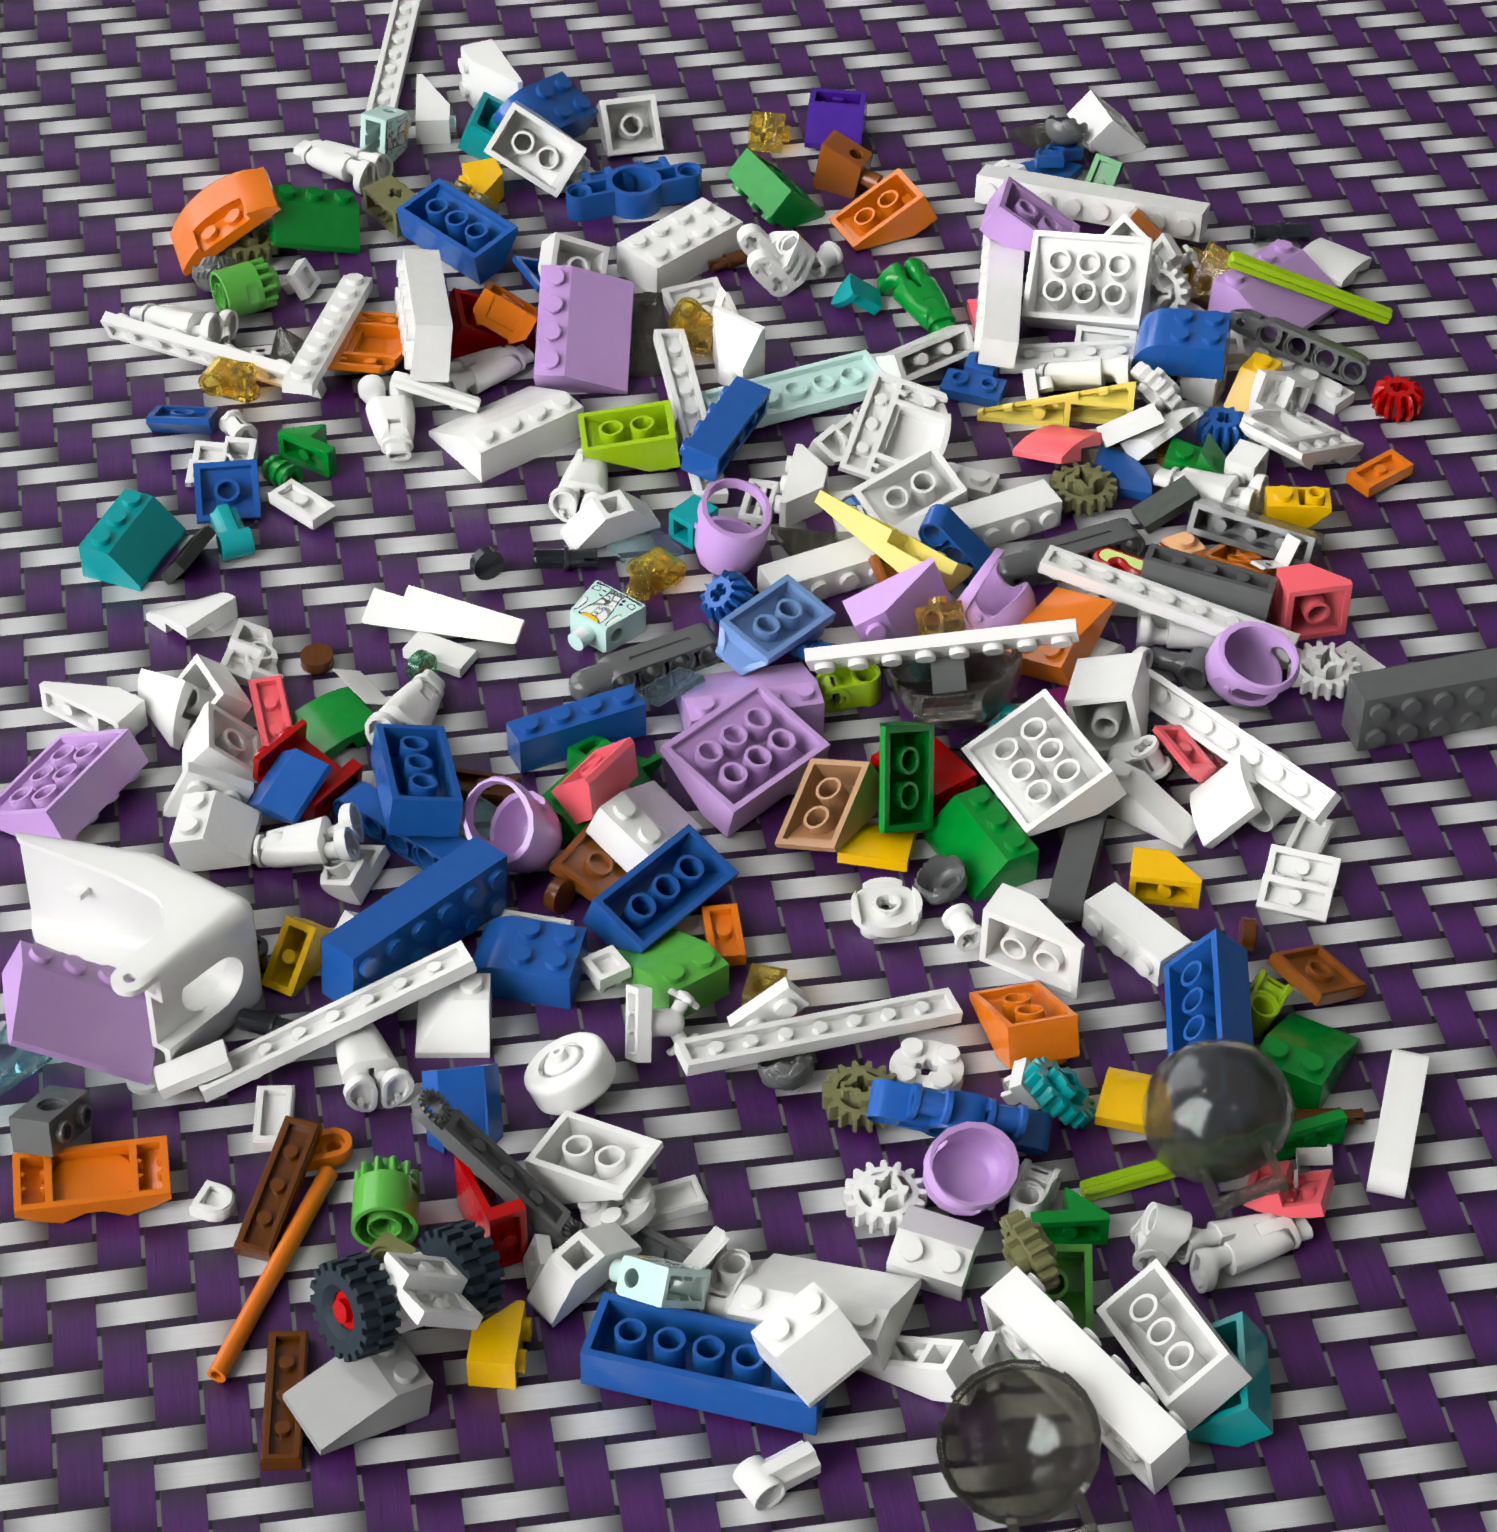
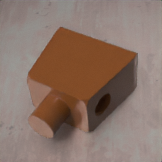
M833 130L821 145L812 187L853 199L856 198L864 187L870 189L883 179V175L870 170L873 155L869 150L842 133Z

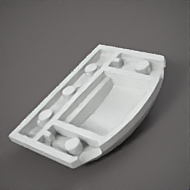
M875 369L838 470L869 480L934 443L943 456L951 430V413L948 414L944 404L948 402L947 394Z
M1256 409L1245 413L1239 425L1242 432L1250 439L1309 470H1312L1316 462L1322 461L1331 462L1333 460L1343 465L1359 453L1364 446V443L1300 411H1297L1296 416H1294L1285 409Z

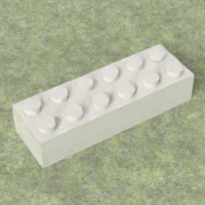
M403 248L402 259H397L396 264L398 287H395V305H397L396 315L398 318V329L400 330V342L402 343V355L404 356V368L410 370L411 381L449 382L453 323L439 250Z
M1017 1266L1014 1267L981 1296L988 1330L990 1332L997 1331L1008 1350L1155 1495L1191 1463L1189 1453L1190 1442L1187 1437L1186 1430L1188 1427L1186 1423L1173 1410L1167 1413L1157 1403L1159 1401L1157 1395L1146 1383L1142 1382L1138 1385L1129 1376L1130 1370L1117 1355L1113 1354L1110 1357L1100 1348L1102 1343L1096 1334L1088 1327L1081 1329L1072 1320L1074 1316L1060 1300L1053 1302L1045 1294L1046 1289L1034 1274L1029 1273L1026 1276Z

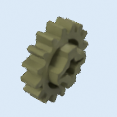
M261 223L220 252L219 256L231 257L235 259L236 264L260 257L271 261L272 255L279 254L278 248L280 247L273 246L266 225Z
M1073 462V467L1069 468L1066 465H1062L1061 471L1054 470L1053 477L1049 478V486L1061 498L1065 513L1071 510L1075 511L1076 516H1080L1081 513L1093 516V511L1095 510L1105 513V507L1112 508L1113 501L1117 499V479L1111 478V471L1102 472L1101 465L1092 468L1090 467V462H1086L1084 465Z
M854 1060L849 1069L840 1064L838 1065V1074L829 1072L827 1074V1082L822 1084V1109L828 1110L827 1118L829 1120L838 1118V1127L843 1128L850 1124L852 1125V1131L857 1133L860 1126H865L868 1133L873 1132V1125L876 1124L884 1129L887 1127L886 1124L873 1122L866 1118L872 1080L887 1079L897 1081V1074L891 1073L886 1075L885 1065H881L877 1069L872 1068V1061H867L865 1067H859L858 1062Z
M1018 1209L1001 1217L999 1224L1002 1229L1000 1232L1004 1237L1002 1239L1004 1248L1001 1250L1012 1269L1017 1266L1026 1276L1029 1273L1034 1274L1044 1285L1045 1293L1058 1287V1284H1060L1057 1276L1059 1271L1055 1267L1057 1264L1055 1256L1058 1254L1054 1244L1045 1234L1042 1225L1039 1222L1032 1223L1030 1217L1026 1218L1024 1212Z

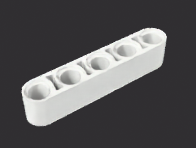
M1392 1048L1366 1192L1401 1199L1405 1198L1430 1055Z

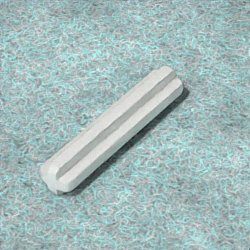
M395 371L391 378L390 385L393 388L468 412L477 413L479 410L481 399L478 396L434 382L411 381V375Z

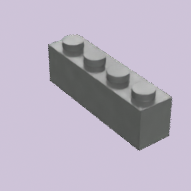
M1205 497L1194 501L1186 529L1188 533L1272 559L1276 558L1287 533L1303 541L1302 545L1299 544L1290 564L1292 565L1307 563L1314 566L1317 565L1325 534Z
M1151 543L1147 550L1140 574L1142 578L1265 622L1271 611L1279 577Z

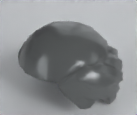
M1050 115L1046 119V134L1050 140L1059 145L1067 146L1081 143L1088 131V124L1086 122L1078 124L1075 118L1057 121L1054 120V115Z
M227 256L205 257L198 266H192V278L196 282L197 287L212 293L210 273L235 265L236 261L231 257L227 258Z
M935 855L929 858L928 862H924V867L920 868V871L917 872V877L914 879V888L918 890L922 900L932 905L950 903L960 898L967 888L968 875L963 861L955 855L949 857Z
M794 1055L758 1063V1073L762 1078V1083L769 1088L783 1091L795 1090L804 1086L812 1078L815 1069L814 1060L811 1055Z

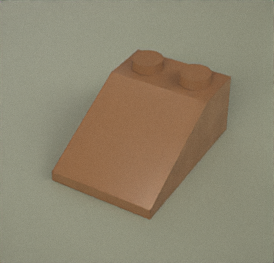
M811 758L776 838L775 846L787 849L838 852L875 815L879 806V774L871 762Z

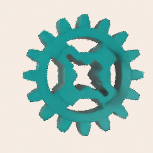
M1043 1056L1041 1059L1036 1057L1023 1072V1076L1026 1078L1024 1083L1031 1088L1030 1094L1040 1104L1042 1111L1051 1114L1053 1118L1059 1117L1064 1125L1067 1126L1070 1123L1074 1129L1078 1127L1083 1128L1095 1116L1096 1109L1093 1107L1095 1102L1088 1097L1089 1090L1080 1082L1077 1073L1068 1066L1060 1068L1055 1060L1050 1062Z

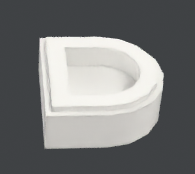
M206 1180L189 1206L190 1216L209 1222H221L228 1219L236 1208L234 1193L223 1184Z

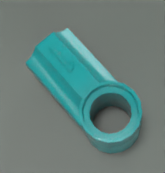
M228 503L218 505L210 513V522L216 532L217 546L222 561L255 555V545L251 530L248 526L244 527L237 509L230 507Z

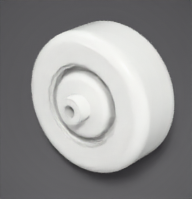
M590 1032L572 1033L549 1043L533 1057L526 1068L524 1084L537 1107L544 1113L561 1115L565 1109L576 1112L595 1102L607 1091L616 1075V1062L606 1044L598 1035Z

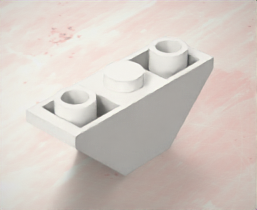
M796 444L793 456H787L785 474L787 475H782L780 482V494L782 495H776L774 513L779 514V527L786 528L823 510L814 501L820 490L827 492L828 467L803 444Z
M618 489L591 498L560 530V535L570 549H593L658 529L661 523L646 502Z
M616 1222L579 1230L549 1256L527 1297V1301L552 1327H555L610 1279L609 1268L613 1260L616 1258L622 1259L624 1255H637L642 1251L641 1246Z

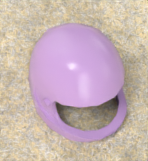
M738 478L720 479L707 486L698 505V522H694V529H696L694 546L701 565L709 572L721 575L725 569L745 574L757 563L764 549L772 520V509L767 495L753 483ZM724 488H737L746 491L758 501L762 508V525L756 530L753 526L735 518L724 516L710 517L707 500L714 492Z
M995 548L948 611L956 624L964 631L1019 625L1037 607L1034 592L1028 582L1013 587L1002 579L998 571V564L1005 551L1000 548Z
M1248 621L1235 623L1216 636L1205 656V671L1207 681L1218 697L1232 706L1246 709L1259 708L1274 700L1278 693L1285 691L1294 684L1300 672V658L1296 646L1284 633L1269 624ZM1274 647H1282L1291 659L1292 671L1288 679L1283 683L1281 667L1278 659L1272 652Z
M492 776L479 782L465 800L462 822L467 840L478 836L506 854L508 871L531 873L549 866L558 855L563 840L561 823L550 803L534 791H528L523 785L509 777ZM493 785H509L515 793L508 795L497 807L491 820L490 841L486 840L477 832L474 826L473 810L477 798L486 788Z
M966 1121L948 1127L932 1142L925 1154L923 1182L927 1195L941 1210L953 1215L974 1216L986 1210L991 1211L996 1208V1204L1008 1197L1017 1182L1019 1158L1015 1144L1002 1130L985 1122Z

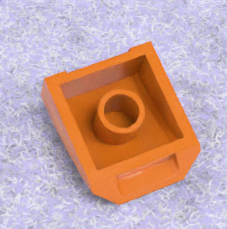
M490 280L473 307L477 326L483 325L506 338L509 344L526 340L538 319V308Z

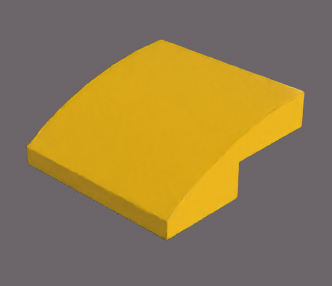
M867 822L837 852V863L907 872L914 850L917 830L879 833L878 823Z
M1109 1067L1101 1090L1094 1124L1169 1139L1171 1133L1169 1078Z

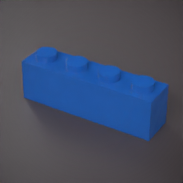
M736 376L730 386L725 385L718 402L711 403L705 419L699 420L694 428L693 435L690 438L686 437L682 442L679 454L683 456L681 469L708 481H717L767 413L771 389Z
M629 684L506 722L508 754L522 774L567 760L568 747L592 735L606 738L612 743L628 737L634 739L646 735V704L634 686Z

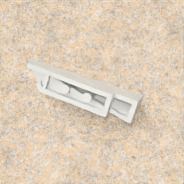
M408 585L404 597L374 588L362 617L364 624L506 644H516L525 623L523 619Z

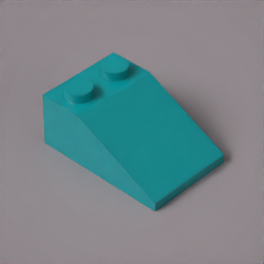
M484 91L469 117L457 148L480 160L493 158L483 151L499 126L493 117L504 101Z

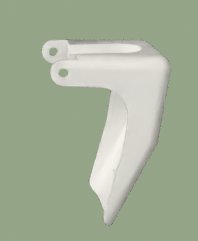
M15 833L21 848L32 912V934L35 941L68 955H77L87 961L115 967L116 970L112 973L110 982L113 991L120 996L133 997L145 992L152 1046L155 1047L153 1067L213 1043L236 1023L238 1012L242 1008L252 1009L259 1002L262 995V982L254 911L250 902L245 898L154 853L29 833ZM129 978L135 979V981L131 983L125 982V980ZM152 1071V1079L149 1085L125 1079L128 1089L135 1094L148 1095L158 1090L154 1071Z

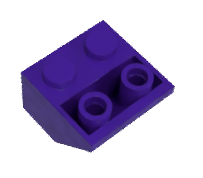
M812 87L808 103L804 147L820 150L822 143L833 130L842 133L862 146L867 122L868 92Z

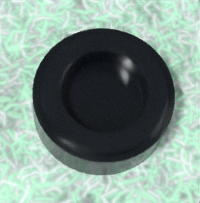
M490 546L478 549L470 559L471 571L481 580L495 578L504 566L502 555Z

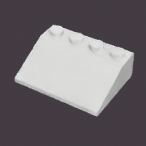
M1034 230L1021 311L1022 319L1028 327L1076 331L1078 324L1137 331L1138 335L1140 323L1149 313L1153 239L1149 237Z
M529 386L479 408L477 413L470 412L429 431V436L483 483L579 439L580 430L577 414L584 413V406L566 391Z
M1043 689L961 748L1028 837L1096 816L1126 795L1112 769L1046 689Z
M773 1253L740 1283L726 1312L727 1319L760 1325L814 1281L841 1309L871 1351L873 1357L862 1365L860 1369L882 1373L922 1284L921 1278Z

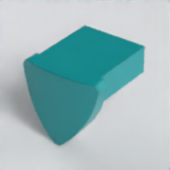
M849 273L837 289L831 305L843 308L853 303L875 316L882 308L880 290L856 277L854 274Z

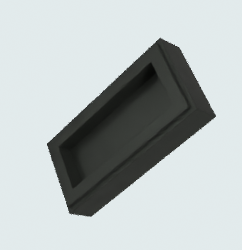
M1183 475L1132 507L1131 511L1140 525L1149 534L1193 507L1194 501L1201 499V496L1186 476Z
M208 525L192 536L161 573V578L169 585L184 573L216 532Z

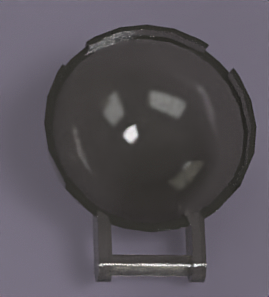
M1012 649V653L1004 651L1002 654L993 656L984 655L983 652L970 654L969 657L965 658L970 693L934 696L930 662L902 661V664L899 666L889 667L888 675L894 693L901 704L913 715L914 722L932 723L935 728L945 730H967L991 721L1010 703L1018 690L1023 674L1022 652Z
M1206 1038L1188 1043L1172 1052L1153 1073L1143 1098V1126L1147 1142L1156 1159L1176 1177L1180 1176L1194 1183L1202 1182L1217 1219L1227 1216L1226 1211L1277 1190H1280L1281 1194L1290 1190L1276 1153L1282 1149L1289 1131H1293L1295 1103L1290 1085L1281 1069L1258 1048L1246 1042L1230 1038ZM1268 1162L1273 1173L1272 1176L1219 1196L1215 1183L1243 1178Z
M1010 1359L990 1364L968 1377L950 1396L953 1400L946 1411L943 1422L939 1421L937 1428L936 1451L940 1470L950 1490L974 1513L993 1522L1006 1525L1009 1532H1022L1020 1526L1049 1521L1066 1512L1076 1503L1085 1525L1068 1532H1100L1085 1494L1095 1478L1101 1459L1100 1423L1097 1411L1087 1392L1065 1371L1063 1374L1056 1369L1042 1365L1041 1361L1031 1359Z

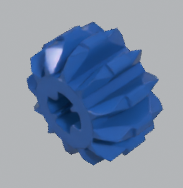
M1223 405L1220 408L1209 407L1208 411L1203 412L1204 414L1198 420L1196 434L1197 440L1201 442L1202 447L1208 433L1211 434L1224 455L1227 451H1232L1240 439L1248 441V437L1239 427L1244 412L1235 411L1234 407L1224 408Z
M724 569L721 575L713 574L710 584H705L706 592L699 596L703 600L700 609L703 610L711 622L718 625L721 619L752 599L756 589L747 580V577L741 573Z

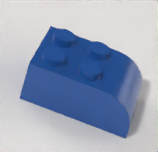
M561 71L515 92L500 106L493 119L500 125L512 103L517 100L574 139L586 134L599 111L570 78Z
M1161 308L1148 313L1140 323L1131 369L1139 361H1142L1145 365H1149L1153 371L1159 367L1170 376L1223 380L1230 346L1231 313L1190 310L1188 308Z
M516 916L495 918L484 927L473 957L477 968L475 973H491L492 997L570 1010L583 974L581 958L588 956L587 928Z

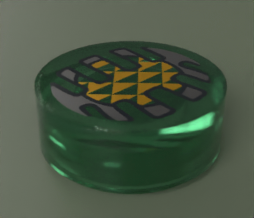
M424 649L414 652L406 665L407 678L412 680L417 674L423 673L426 669L435 672L437 667L436 656Z

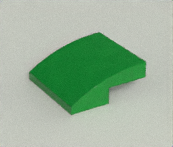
M347 686L328 692L308 702L293 712L291 719L293 725L301 719L307 722L306 740L332 759L352 742L358 749L368 742L364 725L373 713Z

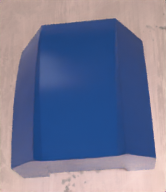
M498 1063L421 1071L423 1091L425 1089H434V1092L439 1091L440 1097L444 1095V1100L449 1101V1105L454 1110L458 1108L495 1143L503 1138ZM431 1107L427 1109L428 1111L432 1110L431 1114L434 1113V1110ZM426 1129L428 1145L443 1154L448 1152L444 1145Z

